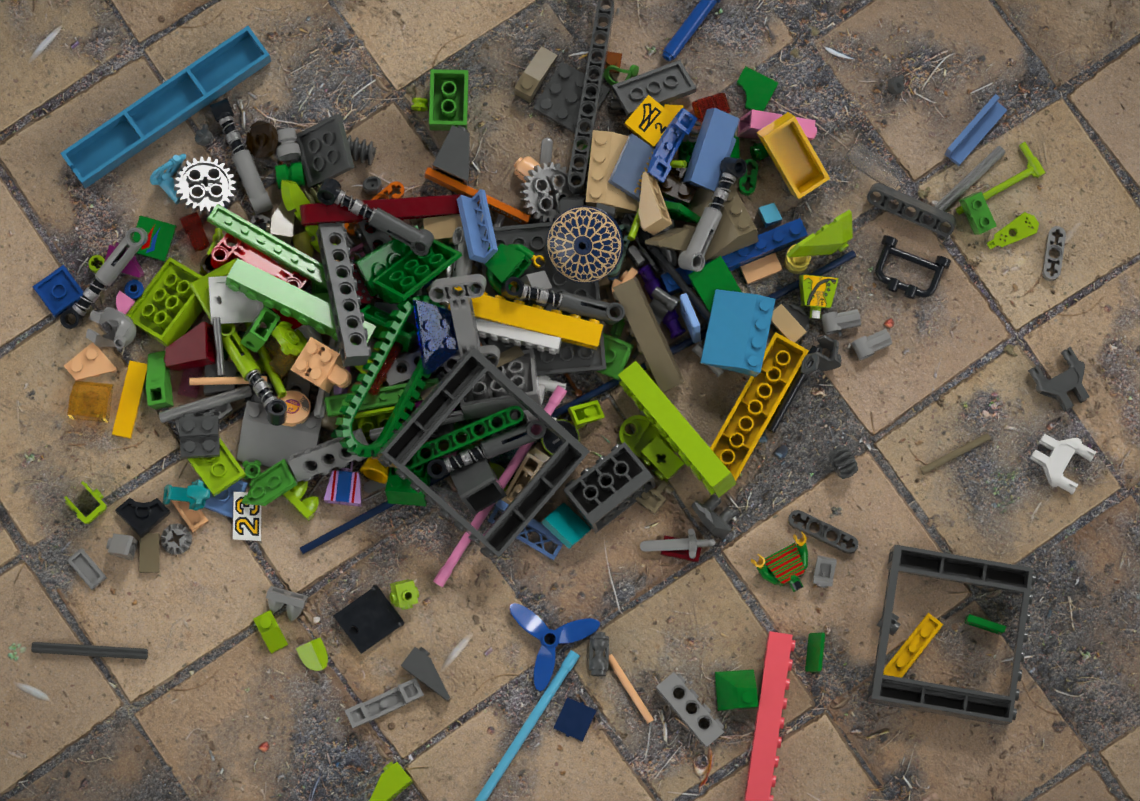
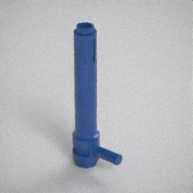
M700 0L663 49L662 57L669 62L674 60L716 3H719L721 0Z

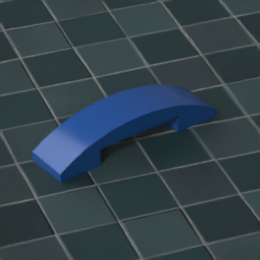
M684 108L677 113L662 134L649 163L648 173L661 183H664L672 168L669 164L684 136L690 134L698 119Z

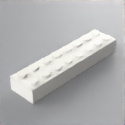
M475 318L478 335L481 338L490 337L494 341L502 340L503 343L507 344L511 342L516 346L524 345L528 349L537 348L541 352L545 350L549 351L550 354H559L562 343L560 337Z

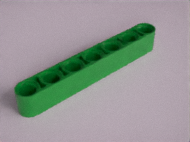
M514 405L423 444L413 455V463L407 468L413 470L434 459L441 458L520 424L524 420V412L521 407ZM513 410L521 412V417L518 420L510 418V413ZM495 418H501L503 424L501 427L495 428L492 425V421ZM478 425L485 427L484 434L480 436L474 433V429ZM465 433L467 440L464 443H458L456 439L458 434ZM441 441L449 443V448L446 451L439 449ZM425 448L431 450V456L427 459L421 457V451Z

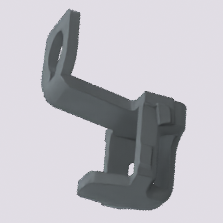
M826 335L818 337L819 345L817 347L820 349V352L811 353L804 357L801 372L807 374L817 369L828 371L839 368L842 361L841 355L838 354L839 342ZM824 348L830 350L829 358L822 354ZM810 359L814 361V364L807 368V363Z

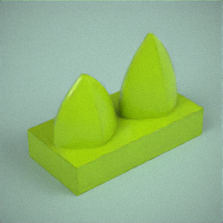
M298 481V485L284 493L283 496L310 521L317 510L319 497L312 496L300 501L307 490L308 481Z

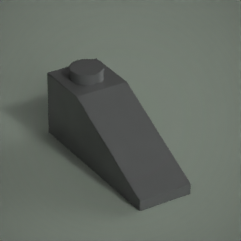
M414 647L401 664V667L449 702L450 696L431 658L428 657L430 653L422 647L419 649Z

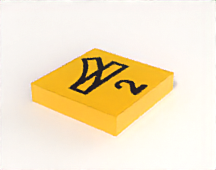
M648 95L626 120L624 125L654 148L675 116Z

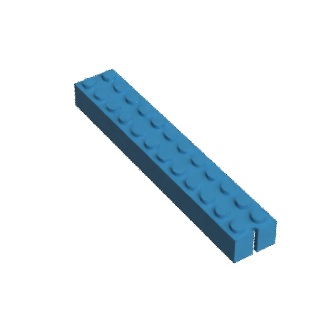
M246 26L60 154L86 189L272 62L270 54L250 27Z

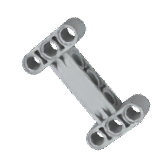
M481 274L437 279L431 285L429 296L432 301H449L459 348L447 352L444 360V369L447 372L455 365L449 360L454 359L458 361L467 350L473 347L493 365L497 366L499 363L500 349L497 346L480 345L471 298L481 297L485 292L487 281ZM478 283L481 285V288H475L473 284ZM454 286H460L462 290H455ZM439 288L443 293H438L434 289ZM487 355H493L495 358L490 359Z

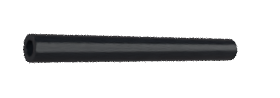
M812 345L808 354L820 352L818 347ZM810 359L807 363V368H810L814 361ZM802 365L766 428L773 433L776 432L807 374L801 372Z

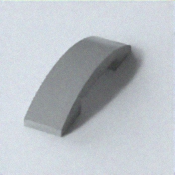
M413 678L392 690L344 711L353 729L399 709L424 696L417 679Z

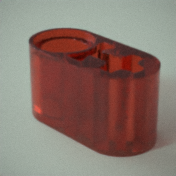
M725 93L708 96L691 103L695 117L698 118L697 121L703 122L707 109L717 108L726 113L731 112Z

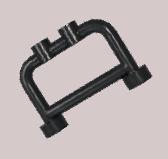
M884 235L881 242L884 247L875 269L879 281L887 284L886 289L889 291L897 292L898 289L905 291L904 296L910 299H915V296L926 298L933 295L938 287L944 268L949 269L951 260L943 256H937L935 263L897 249L898 240ZM892 254L935 271L929 288L921 290L914 285L905 284L896 278L885 276L883 268L888 255Z

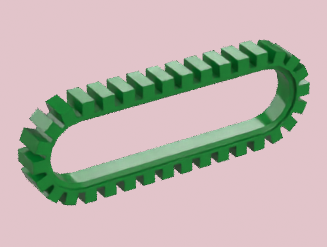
M411 296L406 301H402L397 305L399 310L392 311L390 317L395 321L386 322L384 327L389 331H382L378 337L384 342H376L373 349L377 350L378 353L371 352V357L368 358L373 363L363 365L362 370L367 372V374H359L356 379L362 384H353L350 391L356 395H347L345 402L350 404V406L342 405L339 410L345 416L344 418L337 417L336 425H340L342 428L336 430L337 437H343L339 443L343 448H348L347 452L352 455L370 458L377 457L376 454L394 435L393 431H397L402 424L398 421H406L409 414L404 412V410H412L415 405L409 400H418L421 393L415 389L424 388L426 382L421 379H429L432 373L426 368H434L437 361L432 358H440L443 352L437 347H446L448 340L443 338V335L451 334L452 328L445 327V324L452 323L451 317L443 316L448 312L445 305H439L440 302L432 301L430 296ZM424 308L432 314L435 321L433 336L380 436L370 445L361 444L355 439L352 432L354 417L408 316L413 310Z

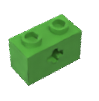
M975 192L959 200L974 235L982 234L997 227L982 192Z

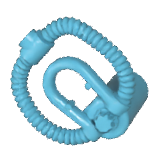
M186 154L174 155L167 163L158 167L150 176V183L152 185H159L175 204H179L181 197L176 198L177 191H174V185L176 184H174L172 176L179 170L186 158Z

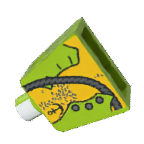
M799 275L801 306L810 307L809 318L821 319V308H831L838 278Z

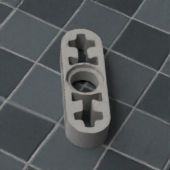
M1059 226L1051 228L1047 235L1042 275L1047 281L1056 280L1061 273L1066 232ZM1056 231L1058 232V235L1061 236L1057 240V245L1053 244L1055 242V236L1052 235ZM1056 249L1059 252V257L1051 258L1049 250ZM1051 263H1055L1053 271L1056 273L1053 276H1050V273L1047 272L1051 268Z

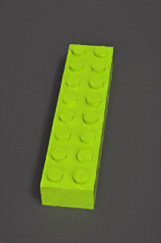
M634 361L618 374L621 380L619 384L629 398H632L638 409L643 411L649 422L658 429L657 431L664 439L666 438L671 448L676 453L678 452L686 466H690L699 481L702 480V483L711 495L715 493L720 498L737 484L727 467L637 361Z

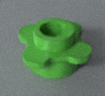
M245 460L242 463L246 473L244 479L256 478L261 474V462L259 460L254 462Z

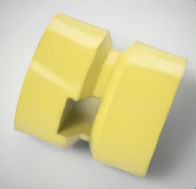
M792 245V246L789 248L788 252H789L795 245ZM786 255L785 267L793 274L803 273L809 265L811 256L788 257Z

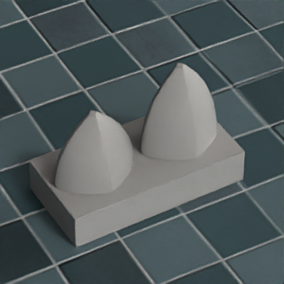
M274 586L268 589L266 595L269 607L273 613L280 610L284 603L286 604L287 615L291 622L301 614L308 600L306 595Z

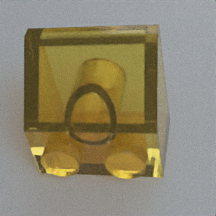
M75 381L69 397L67 412L69 418L109 423L114 385Z

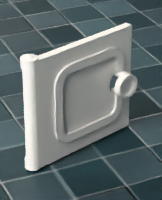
M227 276L208 277L211 324H213V317H220L221 324L253 322L264 308L262 302L251 300L244 293L233 291L225 285Z

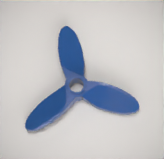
M516 603L510 605V612L515 621L527 633L541 642L534 667V685L540 692L547 687L552 677L555 666V648L559 644H568L582 640L596 632L600 626L598 620L588 618L572 621L556 630H552L525 606ZM547 635H553L556 640L553 644L549 645L544 641V638Z

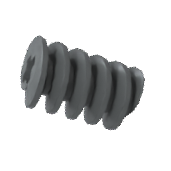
M349 135L347 140L353 160L358 161L360 158L361 163H365L368 160V165H372L377 148L373 147V141L367 146L366 139L360 144L358 137L353 142L351 135Z

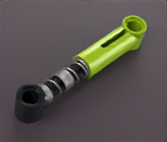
M234 323L221 324L223 348L244 380L249 381V384L253 385V390L264 404L268 421L275 426L284 424L287 419L286 403L272 395L273 391H270L269 385L260 376V367L246 346L241 344V338L235 331Z

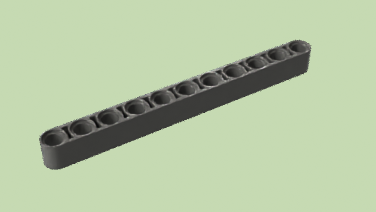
M598 0L568 173V188L575 194L581 193L586 184L592 134L596 125L615 12L614 0ZM603 5H609L610 8H609V9H603L602 6H603ZM601 22H606L608 25L605 27H601L598 24ZM599 39L605 41L603 44L596 43V41ZM594 57L602 58L601 61L598 62L592 60ZM592 74L599 76L597 79L590 78ZM588 92H595L596 95L593 96V97H590V96L587 95V93H588ZM587 109H591L593 111L591 114L584 113V111ZM589 127L590 130L587 132L581 131V128ZM581 144L587 146L584 150H580L577 147ZM577 162H582L584 166L578 168L575 166V164ZM580 180L581 183L579 185H573L572 181Z

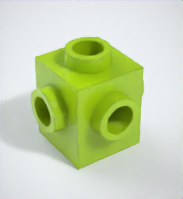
M406 579L390 583L392 591L390 593V600L394 606L406 610L413 608V604L418 603L419 591L414 584V580Z

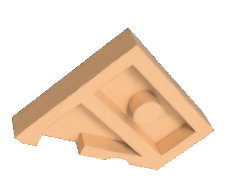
M93 342L64 365L76 381L117 371V368Z

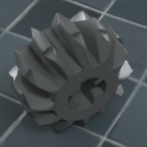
M842 445L830 451L829 461L840 478H849L857 473V462L848 447Z

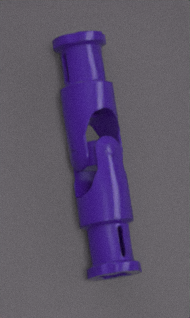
M649 264L640 268L638 275H641L645 283L644 287L649 297L653 300L654 297L651 294L657 286L663 291L665 289L660 279L656 278L652 265ZM675 309L673 312L668 311L662 320L671 333V339L686 332L678 320L679 316Z

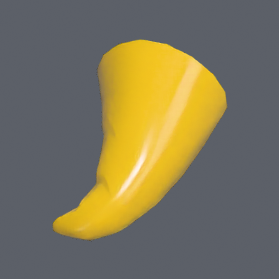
M369 457L360 468V472L373 481L386 484L389 467L387 466L386 468L378 459Z

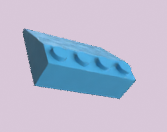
M716 289L700 363L754 377L760 374L776 299L757 294Z

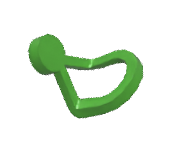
M610 65L605 69L604 76L610 85H614L619 82L611 79L609 70L628 73L625 79L627 80L637 76L639 67L632 65L629 70Z

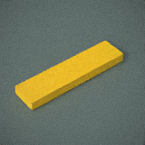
M129 361L112 431L113 436L132 439L147 376V364Z
M928 612L885 666L883 675L902 678L944 624Z

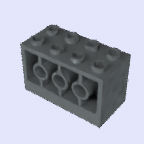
M625 442L621 445H615L611 449L610 454L606 457L601 456L595 462L596 465L592 468H586L581 472V476L578 479H573L565 485L564 492L568 501L595 534L637 502L635 498H642L641 494L643 492L647 493L656 487L654 477Z

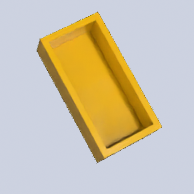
M785 113L756 132L791 194L796 198H802L830 179L796 117L791 113Z

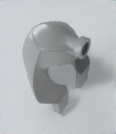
M106 307L104 310H98L97 312L91 311L90 320L99 324L107 322L112 326V331L106 335H100L91 329L87 330L86 338L91 340L96 346L117 347L121 349L131 344L135 339L136 326L132 319L123 312L111 307Z

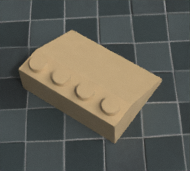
M593 130L586 206L596 207L597 203L616 208L615 212L637 213L640 201L638 202L608 182L629 136L615 132Z

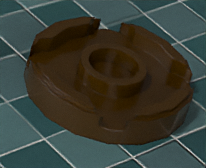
M257 121L251 125L250 132H247L246 146L250 154H253L255 158L267 159L276 151L278 145L277 130L273 124L267 121Z

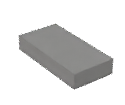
M82 548L67 560L91 590L95 589L107 578Z

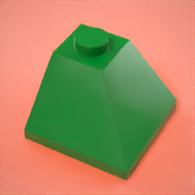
M754 670L715 672L718 711L758 708Z

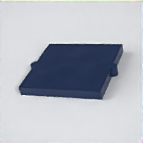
M567 697L553 729L566 734V737L571 736L583 742L597 710L584 705V702L579 703Z

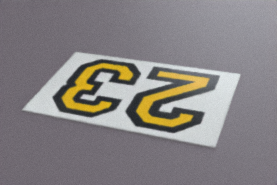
M234 492L233 539L261 541V506L243 504L242 500L248 492Z

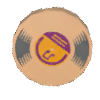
M289 390L286 391L287 395L283 398L276 396L277 399L283 400L287 405V419L282 425L293 427L296 424L304 423L310 416V401L301 392Z

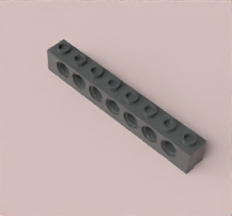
M342 222L320 223L316 235L343 367L366 365L368 358L371 357V347L367 346L368 333L367 329L363 327L364 314L360 312L359 308L361 300L360 296L356 293L357 280L353 279V262L349 260L350 247L346 245L347 232L346 229H343Z

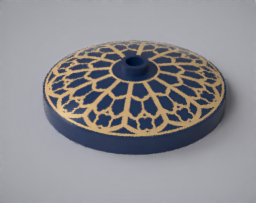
M577 206L560 214L552 223L547 235V253L552 265L562 276L574 282L591 283L603 279L617 267L623 253V236L617 222L607 212L593 206ZM582 242L586 244L585 249L580 246Z

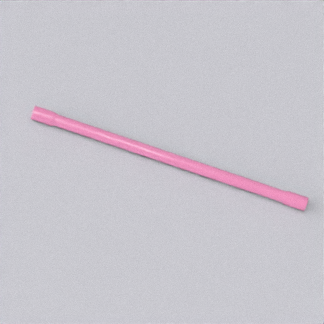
M558 385L543 410L551 416L568 391ZM533 425L531 428V432L534 435H539L542 431L539 425ZM535 441L519 447L499 478L503 489H505ZM494 504L476 514L471 525L477 531ZM467 532L464 533L447 562L433 580V582L441 587L444 586L455 565L471 542L468 538L470 535Z

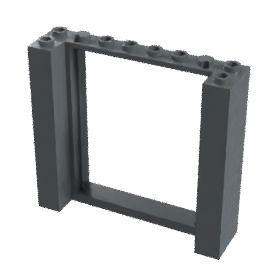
M473 347L464 353L376 455L379 457L378 461L384 467H394L397 470L395 473L404 480L406 478L411 482V488L418 493L421 491L426 495L424 499L432 506L436 504L441 509L439 512L445 518L449 519L450 517L454 520V526L461 532L465 530L470 535L468 538L481 548L480 552L485 557L499 558L590 451ZM487 373L532 415L543 422L563 443L484 535H482L405 465L481 377Z
M894 545L889 553L887 566L889 573L873 679L870 682L867 702L1004 726L1012 723V720L1016 719L1017 714L1014 704L1015 700L1018 701L1020 692L1017 689V683L1022 678L1020 662H1023L1025 657V650H1022L1023 643H1026L1028 636L1025 626L1030 621L1028 605L1032 604L1033 593H1030L1031 585L1035 584L1036 574H1033L1034 568ZM898 572L1023 593L1008 696L883 675Z

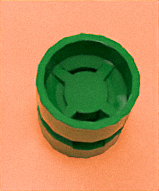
M302 162L291 163L290 167L286 164L275 165L279 190L281 189L282 180L294 181L299 187L305 186Z

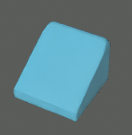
M775 203L761 206L757 210L765 228L783 220Z

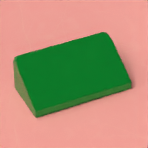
M823 632L810 633L808 636L806 672L820 673L822 671L825 633Z

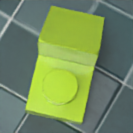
M598 400L568 408L577 429L588 423L605 418Z
M271 610L253 619L271 654L288 645Z

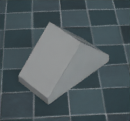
M545 271L526 274L520 278L524 284L532 288L552 289ZM512 286V292H516V288ZM515 298V299H516V300H520V301H525V300H527L528 298H525V299H522V298L517 299V298Z

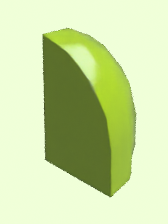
M321 637L296 648L301 661L310 670L320 671L327 667L328 654Z

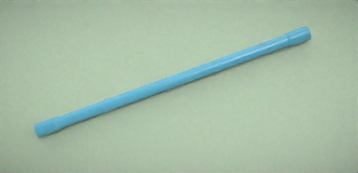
M570 650L555 677L475 801H486L567 674L580 658V655Z

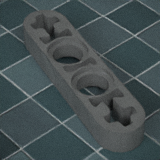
M794 510L788 517V523L791 527L844 553L851 554L858 548V540L854 536L803 511ZM798 514L800 515V520L804 522L806 521V518L809 519L805 529L802 528V526L804 525L803 523H793L794 519L792 518V516L796 517ZM811 523L819 524V532L813 533L810 531L809 525ZM829 531H834L837 534L835 541L827 539L826 535ZM841 535L844 536L842 540L845 542L852 540V545H854V548L851 547L850 549H847V545L843 542L840 543V546L837 545L841 538Z

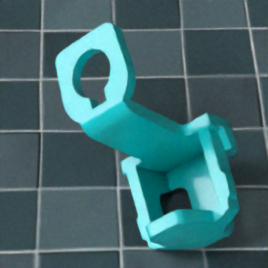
M201 480L192 482L187 488L172 487V485L167 484L164 487L163 504L168 505L170 500L189 502V509L197 511L203 509L206 500L210 498V489H207Z

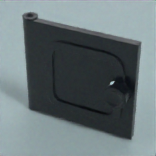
M377 584L333 615L361 654L405 624Z

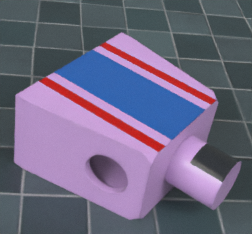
M352 461L349 462V465L341 468V471L332 470L324 496L325 503L362 507L360 474L352 472Z

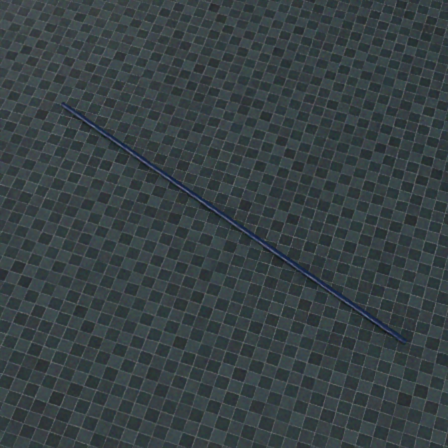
M852 250L807 275L821 276L855 258L856 254ZM799 279L766 297L777 300L800 287ZM707 329L701 331V340L706 337ZM690 337L673 346L670 350L675 355L695 343H693ZM645 362L640 364L644 371L647 370ZM612 379L554 410L551 417L558 418L569 412V407L584 404L619 385L620 381ZM523 433L521 435L509 439V441L511 442L516 439H519L527 433ZM450 473L441 479L431 478L430 486L450 476ZM387 500L300 547V550L305 554L396 504H388Z

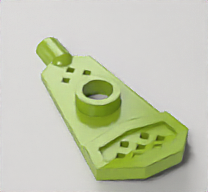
M1024 212L995 233L994 239L987 242V246L989 249L997 245L1004 247L1037 234L1039 223L1034 215ZM1014 230L1016 235L1010 236L1009 231Z

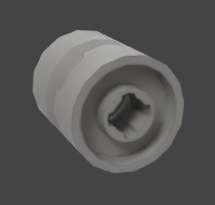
M284 128L278 130V145L276 148L278 161H290L300 157L299 144L295 143L298 140L295 129Z

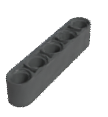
M875 183L868 192L867 199L870 204L942 236H949L955 228L956 219L953 215L886 185ZM873 192H879L881 196L876 197ZM895 199L899 204H892L890 200ZM908 207H913L916 211L910 212ZM925 215H931L933 219L929 220ZM947 222L951 227H945L942 223Z

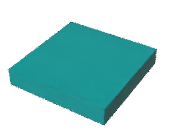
M562 503L541 522L568 549L573 547L591 530L565 503Z

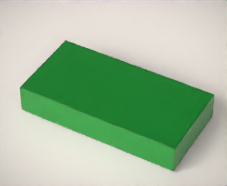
M971 614L966 616L964 622L967 625L998 635H1002L1006 629L1004 625Z

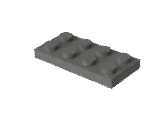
M678 60L612 85V90L629 118L648 95L663 105L695 93L696 86L681 61Z

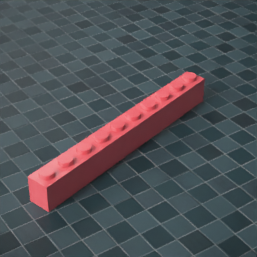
M772 631L768 633L744 801H773L774 796L770 795L771 787H775L776 776L773 775L774 768L778 767L779 762L776 750L781 747L782 737L779 736V729H783L785 719L781 715L782 709L786 710L787 698H784L785 690H789L790 684L787 673L791 671L793 659H790V652H794L795 640H792L793 635Z

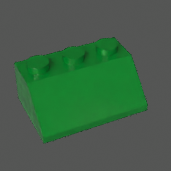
M371 304L360 310L364 314V320L376 326L373 335L376 338L379 337L382 331H389L384 327L387 321H395L390 317V313ZM406 321L393 344L395 349L400 352H409L413 348L421 328Z

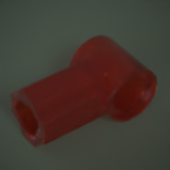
M197 211L180 218L185 233L188 234L195 252L207 249L210 243L203 230L204 226Z

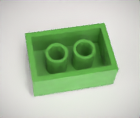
M431 69L430 130L450 131L452 125L455 127L462 126L467 129L468 70Z

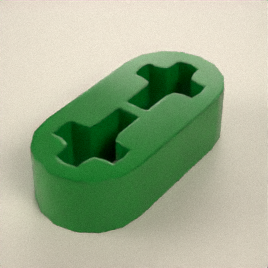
M747 159L745 162L747 166L751 164L752 168L755 169H752L750 175H747L746 171L745 175L739 179V191L745 196L753 194L756 188L758 164L753 159ZM746 179L750 180L749 185L752 186L748 191L742 186L746 184Z

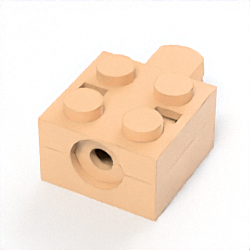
M310 337L290 369L327 393H330L334 385L346 388L352 381L351 373L343 367L341 354Z

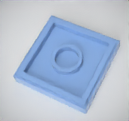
M687 293L681 294V315L693 343L700 342V323Z

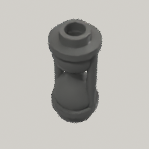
M594 632V635L590 636L589 671H591V676H606V672L609 669V636H605V632Z

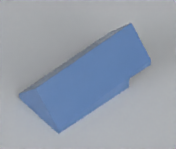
M717 108L706 110L683 180L684 183L715 192V189L719 186V181L722 179L721 161L725 157H730L737 140L734 138L740 122L739 118Z

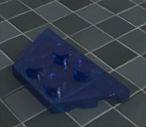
M413 300L424 374H430L459 351L452 313L444 308L420 300Z

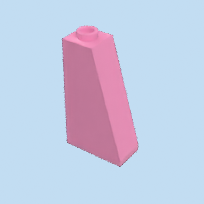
M758 110L749 111L739 118L738 137L760 139L756 132L781 117L782 114ZM796 117L810 142L817 134L816 120Z

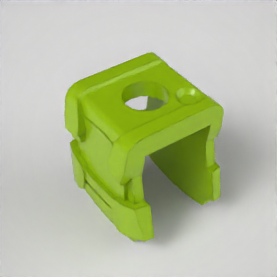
M82 481L81 484L100 503L93 512L85 517L67 496L64 498L68 507L77 513V518L85 524H90L107 509V505L102 501L104 496L97 488L93 491L87 483Z

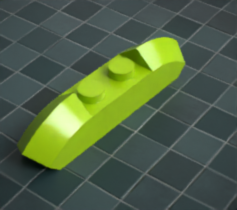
M282 180L281 195L284 205L288 211L296 209L294 214L301 222L300 205L311 203L296 182ZM319 225L305 227L310 237L315 236L310 244L320 253L316 235Z

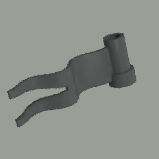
M657 286L651 294L654 298L649 305L658 324H660L668 311H674L680 299L675 296L672 297ZM630 333L625 342L631 343L635 337H632ZM636 348L632 356L633 359H636L640 353L638 348Z

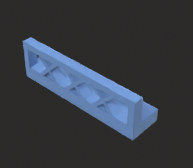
M995 94L947 148L944 155L956 165H961L1007 112V109L997 102L1000 98L998 95Z
M480 189L472 198L460 195L457 198L469 259L485 264L498 251L486 193L485 190Z
M499 500L487 521L493 524L495 522L493 519L497 512H503L509 504ZM534 519L516 537V539L553 561L564 545L543 524ZM527 533H538L540 541L530 542ZM553 542L558 545L553 555L545 551L544 543Z

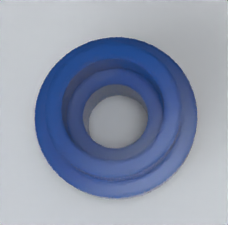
M130 280L126 283L124 290L128 297L137 299L142 296L144 287L140 281ZM132 286H137L135 292L131 291Z

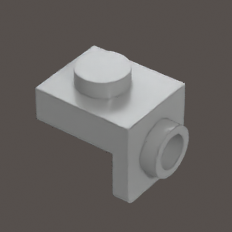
M817 556L813 583L823 588L832 587L837 559Z

